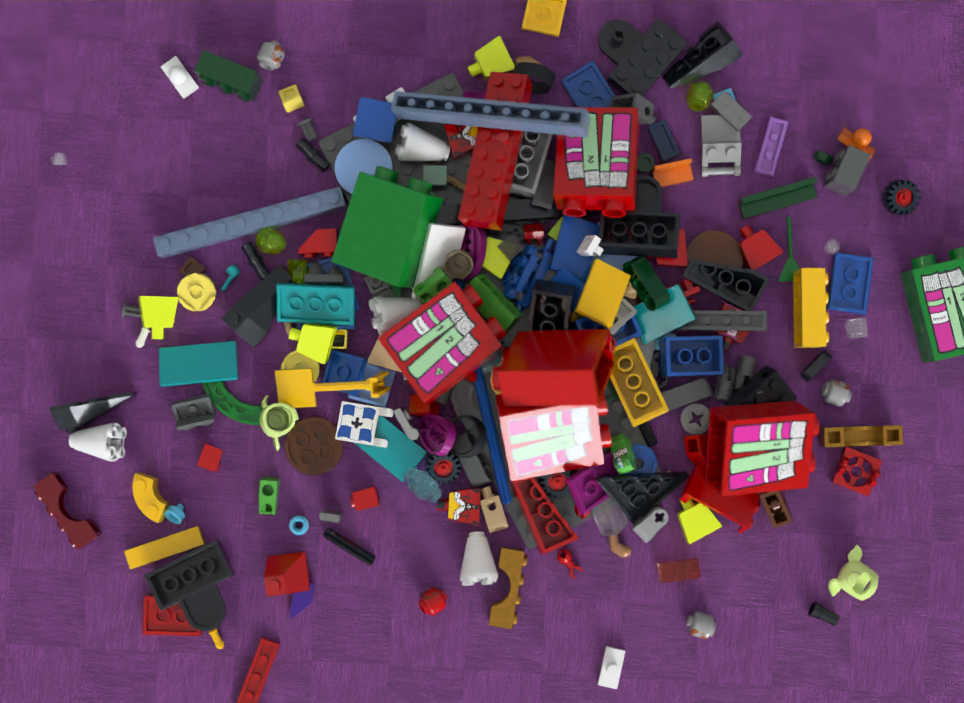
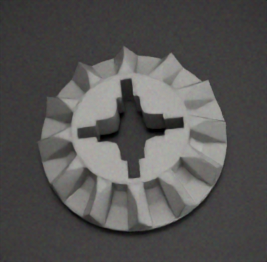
M702 404L688 405L681 414L682 427L691 434L704 433L709 428L710 411ZM692 413L696 416L703 414L699 419V424L696 422L689 423L693 419Z

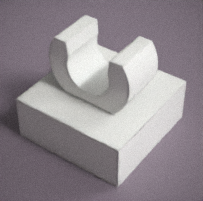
M596 235L585 236L577 253L581 256L595 257L597 255L600 257L603 249L598 246L601 239Z

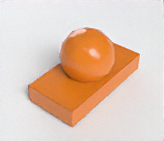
M844 127L837 138L846 146L850 145L870 154L869 160L875 152V149L868 145L872 140V135L866 128H859L852 133Z

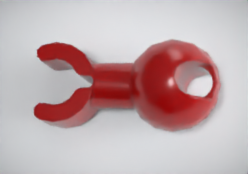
M562 549L558 552V562L565 564L569 568V574L573 579L575 578L573 567L579 569L581 573L583 572L582 568L572 561V554L569 550Z

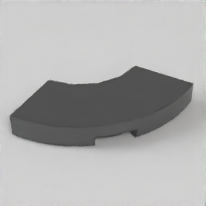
M464 379L453 388L455 412L457 416H474L478 418L481 413L475 408L472 401V393L475 386ZM467 418L460 419L461 422L469 429H471L474 425V423Z

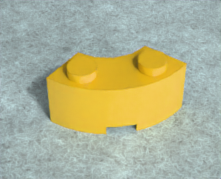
M142 472L135 473L133 478V495L137 506L152 521L156 523L163 522L165 518L164 512L170 503L159 494V478Z

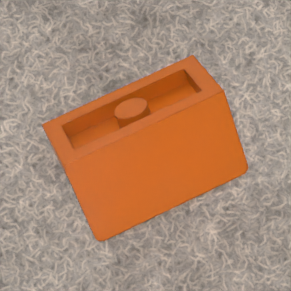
M692 158L654 166L651 170L652 176L659 182L661 187L693 181L690 165Z

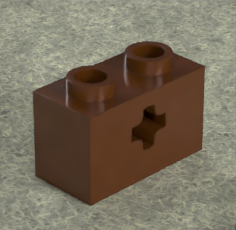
M782 490L759 493L774 529L793 522L790 508Z

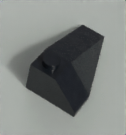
M279 265L235 303L221 319L235 333L253 347H256L269 333L271 323L274 317L277 316L276 284L292 283L294 278Z

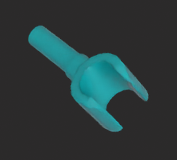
M231 265L227 268L226 272L230 276L221 287V290L225 291L230 282L239 276L240 270L236 265Z

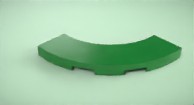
M223 381L203 383L206 394L210 393L213 404L224 415L240 423L260 425L259 418L263 410L262 406L249 405L239 401L228 391Z

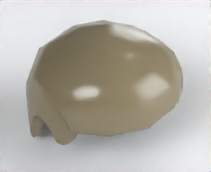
M459 249L447 254L443 262L444 273L450 279H464L472 272L474 267L472 256L465 250Z

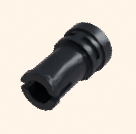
M813 602L809 608V616L821 619L832 626L838 623L839 615L825 609L819 603Z

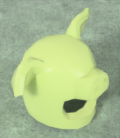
M267 395L261 403L263 410L260 413L259 422L263 432L273 438L274 447L278 451L280 449L279 437L288 433L299 418L296 409L286 403H274L268 406L269 396Z
M855 545L849 552V562L841 568L838 577L829 581L828 589L832 596H835L841 588L861 601L875 593L878 587L879 575L860 561L862 550L859 545ZM870 581V584H869L868 588L864 591V588L866 587V585H867L868 582Z

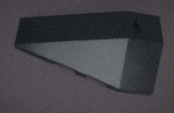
M719 22L704 31L698 37L700 41L694 47L690 46L687 50L688 54L682 60H678L663 76V79L671 89L728 67L743 55L734 39Z
M691 259L682 275L689 281L744 311H753L770 278L752 269Z
M137 392L106 396L103 399H89L84 403L73 402L49 407L59 430H66L67 433L79 431L78 427L91 423L136 397Z

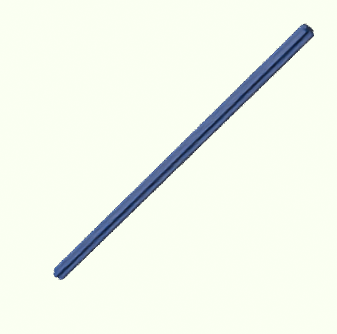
M453 279V283L456 282L461 290L465 288L463 279ZM481 366L475 370L477 379L474 384L483 424L486 429L487 443L500 501L502 504H508L512 502L484 372Z

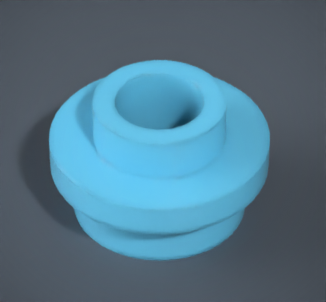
M298 515L291 519L289 528L292 533L302 535L308 530L309 522L304 516ZM298 521L303 524L301 529L296 527Z

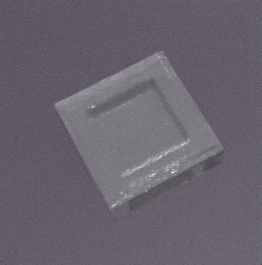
M866 317L845 320L848 339L868 337Z

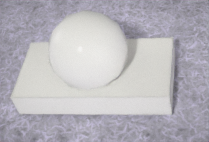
M177 56L161 66L183 99L199 89Z

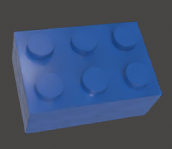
M633 316L612 337L616 341V346L641 336L643 333L635 316ZM583 317L571 324L572 330L607 329L605 326L587 317Z
M723 336L659 338L661 377L724 375Z

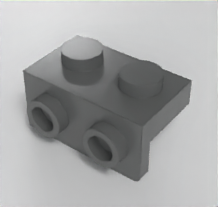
M210 393L171 403L177 430H190L195 426H208L215 422L216 412Z

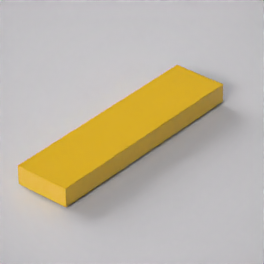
M196 526L124 551L129 568L133 569L204 545L205 542L200 527Z

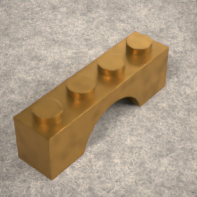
M902 425L819 427V447L903 445Z
M501 546L498 567L508 575L510 589L505 598L492 603L488 622L489 626L512 629V625L517 623L518 613H515V607L520 605L521 594L518 593L519 586H523L524 574H521L522 566L526 567L528 555H524L525 551L522 549Z

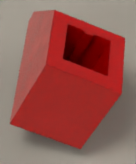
M336 228L316 229L298 249V254L304 256L305 259L315 258V255L323 254V257H333L338 242V230Z
M708 433L684 436L686 456L695 466L699 462L706 465Z

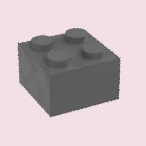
M850 145L845 149H841L833 158L832 163L834 165L832 170H828L824 180L826 183L824 187L843 196L855 191L871 155Z

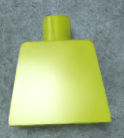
M498 36L476 51L474 58L477 63L467 67L471 77L482 73L485 81H489L490 72L514 73L515 65L501 37Z
M487 237L486 255L482 268L497 279L502 280L518 246Z
M138 296L142 326L152 327V339H163L164 328H173L178 297Z
M305 323L302 326V330L291 328L289 339L298 341L297 352L325 364L329 360L338 326Z
M692 499L687 503L680 501L684 509L677 512V517L688 544L722 527L708 507L699 502L694 503Z

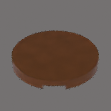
M717 230L703 232L696 236L687 247L688 264L691 259L742 268V250L738 242L725 232Z
M319 417L305 418L297 422L289 431L285 440V453L290 464L298 471L307 475H320L333 469L343 453V441L335 439L337 427L330 421Z

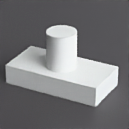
M610 646L605 647L598 685L617 689L625 650Z

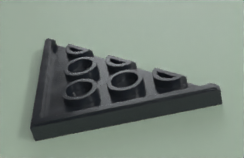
M685 471L596 476L594 479L629 521L635 525L684 482L689 475Z

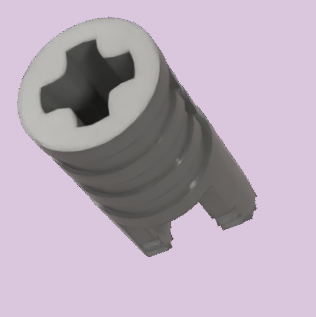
M744 355L739 356L734 389L739 390L743 382L746 384L754 376L757 358Z
M724 364V375H718L713 398L727 401L731 397L736 376L735 367H728V365Z

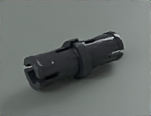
M304 137L297 142L298 144H295V147L307 157L306 159L309 162L311 161L322 173L331 165L319 153L320 151L317 148L314 149Z
M251 241L244 244L241 249L249 260L248 264L254 268L260 280H263L270 274L263 262V257L258 254Z

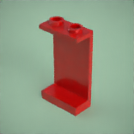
M699 462L692 469L679 500L687 503L692 498L740 525L737 531L740 534L746 529L749 530L754 522V519H752L753 514L758 511L761 505L759 503V494L721 496L705 482L706 465Z

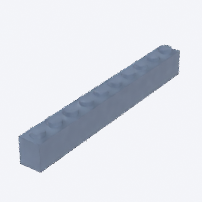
M395 91L391 106L392 112L398 119L587 137L591 119L587 109L399 91Z
M336 187L153 237L158 257L164 259L347 209V204L342 188Z

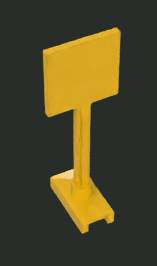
M312 368L275 370L278 403H286L292 408L316 407L315 392L366 389L367 391L371 390V398H378L391 390L390 386H385L384 377L389 375V371H380L371 378L366 379V381L314 383Z

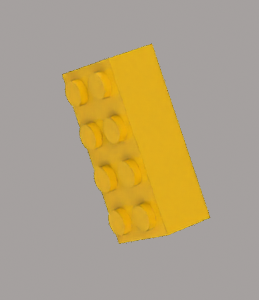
M801 268L793 272L794 348L826 347V343L829 342V332L826 331V323L829 321L826 304H828L829 296L825 285L828 284V273H825V268Z
M633 338L616 346L613 351L615 365L610 379L633 428L668 412L669 409L636 339Z

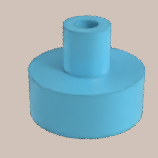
M177 504V506L170 505L164 512L165 517L174 524H180L185 518L184 506L182 504Z

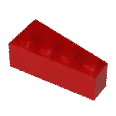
M533 477L509 481L539 553L546 554L579 539Z

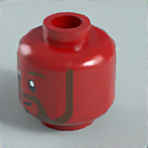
M431 587L420 594L418 605L425 615L434 616L446 608L445 600L448 597L443 589L439 590L436 587Z

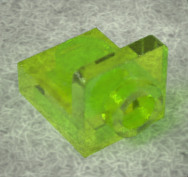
M288 259V273L292 276V280L298 284H304V274L308 272L307 260Z

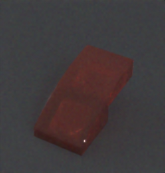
M698 558L657 563L660 583L701 578Z

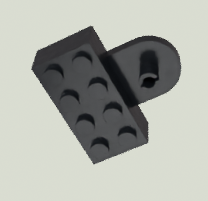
M660 18L656 20L644 35L624 20H612L601 28L598 36L600 50L617 65L609 75L607 82L623 95L638 93L643 97L688 44L685 39Z
M647 175L637 176L635 211H626V215L619 218L604 216L601 211L599 231L601 241L598 246L603 249L602 254L678 258L681 225L680 213L661 212L662 188L656 179Z
M214 540L144 576L160 611L179 603L187 621L193 628L200 631H209L218 627L226 615V605L216 584L236 575L220 540Z

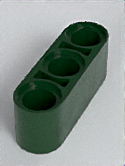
M638 256L623 264V271L631 275L629 281L648 310L654 311L669 304L670 295L645 257Z

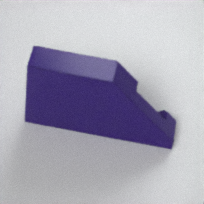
M310 582L309 591L293 593L290 617H294L312 603L315 583Z

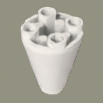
M412 123L402 125L400 130V136H402L401 143L397 144L395 149V155H397L399 161H447L450 153L449 145H446L444 141Z
M373 297V299L369 300L370 310L374 314L372 326L374 329H377L379 334L383 335L423 304L413 298Z
M109 423L79 430L70 434L69 445L75 450L114 462L125 456L124 439L126 438L127 430L118 423Z
M470 532L460 572L462 586H471L477 582H481V585H492L493 582H497L498 572L487 537H485L484 532Z

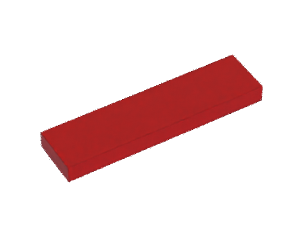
M262 636L236 703H258L281 643Z

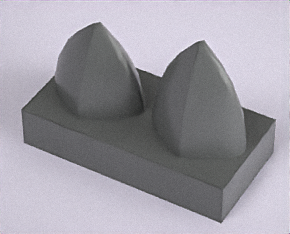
M315 261L307 274H304V284L345 286L343 273L337 265L332 266L327 274H324L320 264Z

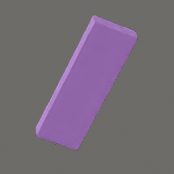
M769 117L755 165V173L769 177L774 176L789 121Z

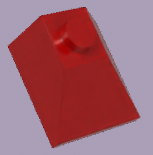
M306 551L267 557L264 575L266 597L310 590Z

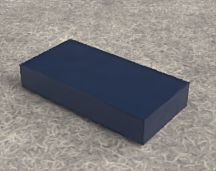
M665 119L647 127L662 163L680 155Z

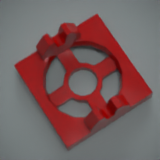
M846 446L831 482L869 497L872 487L878 483L876 480L881 475L879 469L882 460ZM858 457L856 464L847 465L850 458ZM864 459L870 465L871 474L865 472L862 467ZM854 466H859L861 469V474L858 477H854L851 474V469ZM845 470L848 471L850 476L849 482H846L843 477ZM861 477L868 479L863 485L854 486L857 479Z

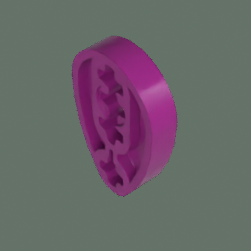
M462 224L460 226L466 229L461 250L466 252L471 250L469 254L474 262L472 272L464 279L473 280L474 277L478 276L485 260L487 237L483 228L469 227Z
M426 415L419 420V437L425 449L434 455H446L451 450L455 441L456 429L454 423L438 415Z

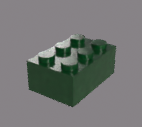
M205 50L202 51L194 70L202 84L211 88L217 86L221 92L231 95L232 92L238 95L239 99L246 102L249 100L255 102L263 83L257 71Z

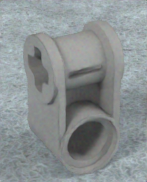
M654 507L633 525L632 530L647 543L668 522V514L663 508ZM656 513L661 514V520L656 519Z

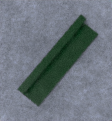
M816 177L741 198L737 202L742 219L816 199L817 194L814 184L817 183Z

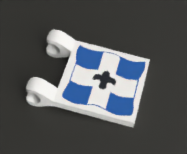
M342 401L335 439L387 448L388 441L375 438L379 415L392 417L393 410Z

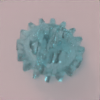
M410 467L403 475L408 489L421 500L427 499L429 503H435L441 497L442 491L438 488L437 481L426 471L422 472V470L418 471L415 467Z

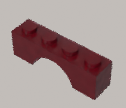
M58 472L49 474L33 486L36 490L34 492L36 497L40 501L43 500L46 504L47 512L56 518L59 529L62 532H66L69 536L68 540L74 548L82 549L102 535L92 519L79 520L67 512L64 505V496L69 487Z

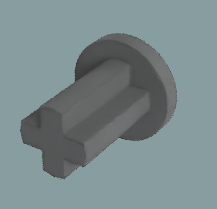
M313 117L297 124L298 127H302L307 141L318 138L311 123Z
M124 301L121 318H125V315L141 318L140 307L127 305V301Z

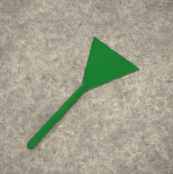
M787 217L789 257L778 282L793 281V272L800 269L793 258L791 217Z

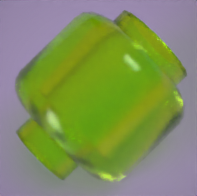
M706 82L693 83L686 96L689 108L694 111L707 109L713 97V90Z
M265 228L257 234L256 246L262 253L277 255L281 250H284L286 239H284L281 231Z

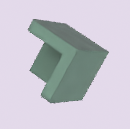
M423 165V181L437 186H445L447 184V166Z

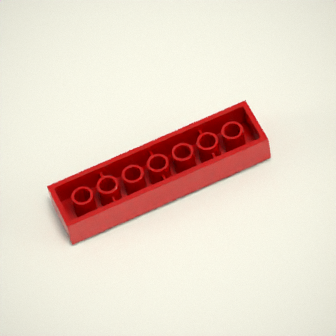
M490 72L485 100L529 104L533 84L529 76L525 74ZM478 127L458 219L464 226L502 230L523 131Z

